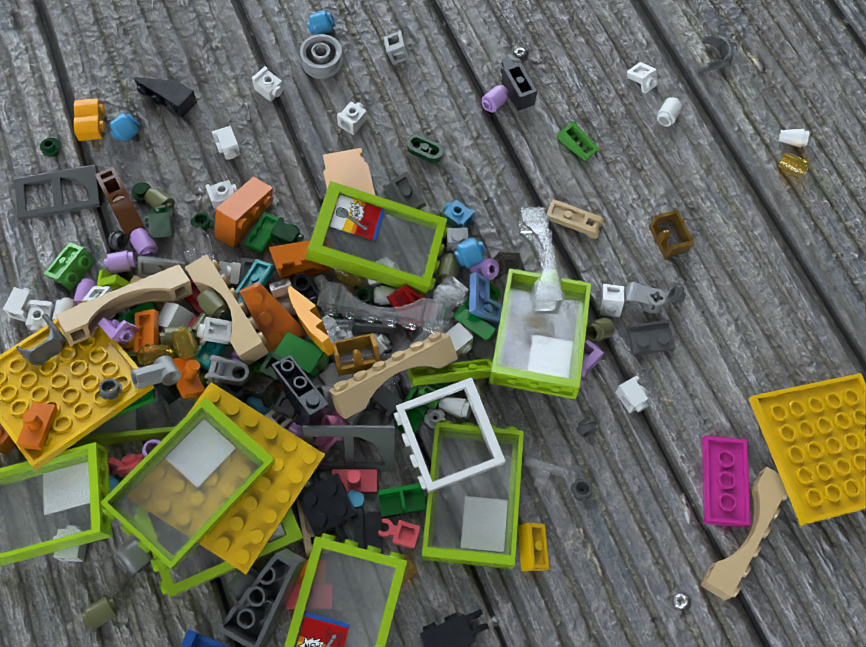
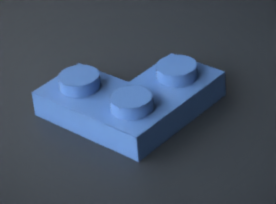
M477 272L470 274L469 312L496 327L499 326L502 305L490 299V280Z

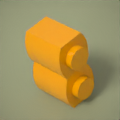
M98 98L74 101V133L78 141L103 139V133L106 132L103 116L106 115L104 104H101Z

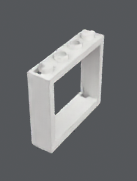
M472 377L396 405L397 412L393 414L397 425H402L405 431L401 435L405 446L411 447L413 454L409 456L413 467L419 468L421 476H418V480L422 490L426 488L428 493L503 465L506 462ZM464 389L492 459L432 482L405 411Z

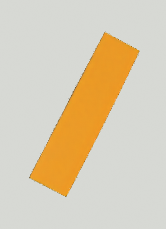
M289 286L287 290L291 303L306 333L327 356L331 355L335 350L316 305Z

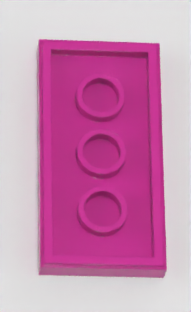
M704 435L702 437L703 524L749 528L751 527L748 439Z

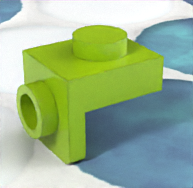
M105 269L99 270L97 286L111 287L114 291L131 284L117 274L113 275Z

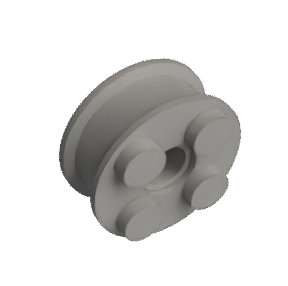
M317 34L307 38L301 45L302 67L308 75L315 79L332 77L340 71L343 64L342 48L334 37L326 34Z

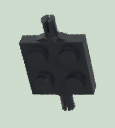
M316 469L310 478L313 484L300 493L298 496L299 502L315 536L318 537L328 531H335L339 542H344L348 537L342 526L358 514L340 475L336 473L327 479H320Z

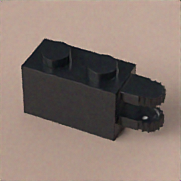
M503 58L500 70L502 73V84L509 91V96L517 111L535 105L537 89L521 62L515 64L511 58Z
M479 609L468 615L462 614L460 616L456 612L445 617V622L440 625H436L433 622L422 628L424 632L420 633L424 647H467L474 644L475 639L473 636L489 629L487 623H483L470 630L468 621L475 620L483 615L482 610Z

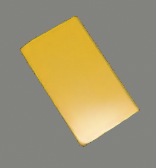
M524 523L518 525L521 571L550 570L545 524Z

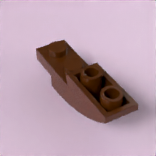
M114 166L95 174L125 236H129L138 228H145Z

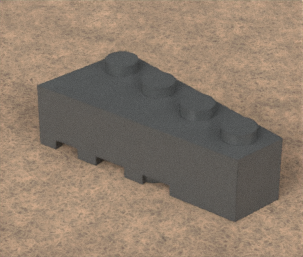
M289 549L277 552L216 629L246 647H266L307 559Z

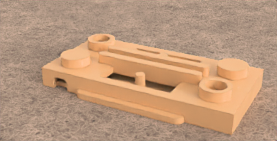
M361 148L323 155L325 165L323 173L327 189L329 182L332 181L375 195L367 162H364Z

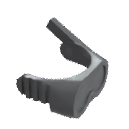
M705 36L702 38L703 43L714 46L720 52L722 60L710 61L708 66L698 68L699 73L729 67L733 60V51L729 38L724 36H718L717 38Z
M47 314L42 315V317L49 326V337L42 344L31 349L16 347L20 354L35 366L42 365L53 356L59 354L62 350V344L66 342V338Z

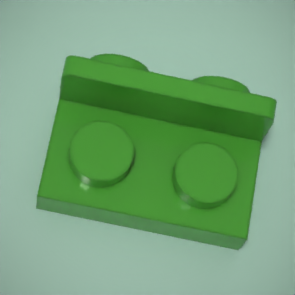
M69 242L44 272V275L48 279L60 283L67 290L72 291L96 259L84 247Z

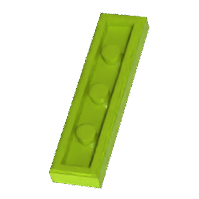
M490 359L454 362L442 368L432 366L408 368L407 375L412 386L463 381L471 377L472 379L489 378L492 362Z

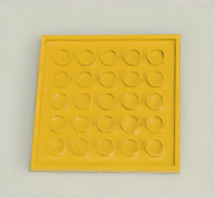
M55 319V320L53 321V323L56 325V327L59 329V331H60V332L62 333V335L65 337L64 333L62 332V330H61V328H60V325H59V323H58V320ZM48 325L0 355V423L15 444L25 423L22 415L25 411L30 410L33 402L52 404L58 409L42 450L20 448L17 445L35 471L154 389L153 385L135 389L132 383L131 370L138 369L139 367L117 341L112 340L101 327L95 331L91 338L72 346L69 345L66 339V342L62 344L61 352L39 366L29 363L16 347L31 349L42 344L50 335ZM107 378H113L122 385V392L113 400L103 399L100 396V383Z
M861 373L757 394L748 398L800 526L866 509V382Z
M210 382L189 413L206 397L275 460L274 465L199 543L247 575L325 457V454ZM236 447L197 488L165 458L127 498L191 538L258 466Z

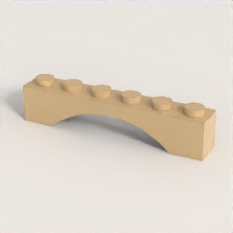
M206 254L187 265L185 268L201 293L206 289L215 291L228 304L232 316V332L229 341L242 362L248 366L268 354L269 352L265 347L268 343L262 332L256 333L257 324L252 317H246V314L249 313L243 302L238 304L236 301L240 298L234 288L229 289L227 287L230 285V282L224 273L222 275L219 274L222 269L217 261H211Z
M178 264L56 314V317L69 345L72 346L91 338L100 327L98 323L103 317L109 319L123 309L141 303L176 302L193 294L191 283Z
M434 332L428 336V339L415 342L404 351L393 353L391 358L374 363L373 367L366 371L363 370L355 373L351 379L337 382L333 388L328 390L337 414L347 419L364 410L375 391L387 379L398 372L418 366L442 368L457 360L458 357L451 337L442 332Z
M768 467L759 472L750 489L753 501V517L747 538L733 555L712 564L700 584L723 600L735 598L739 593L741 578H745L751 569L749 563L752 557L755 558L761 550L759 545L761 539L767 537L771 530L769 526L771 520H775L780 513L781 508L778 506L781 500L784 501L788 497L779 473Z

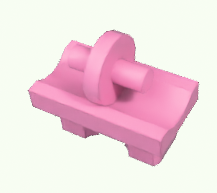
M336 409L331 415H325L321 420V425H348L342 416L337 414ZM313 437L314 445H317L322 453H326L337 440L342 441L344 437Z

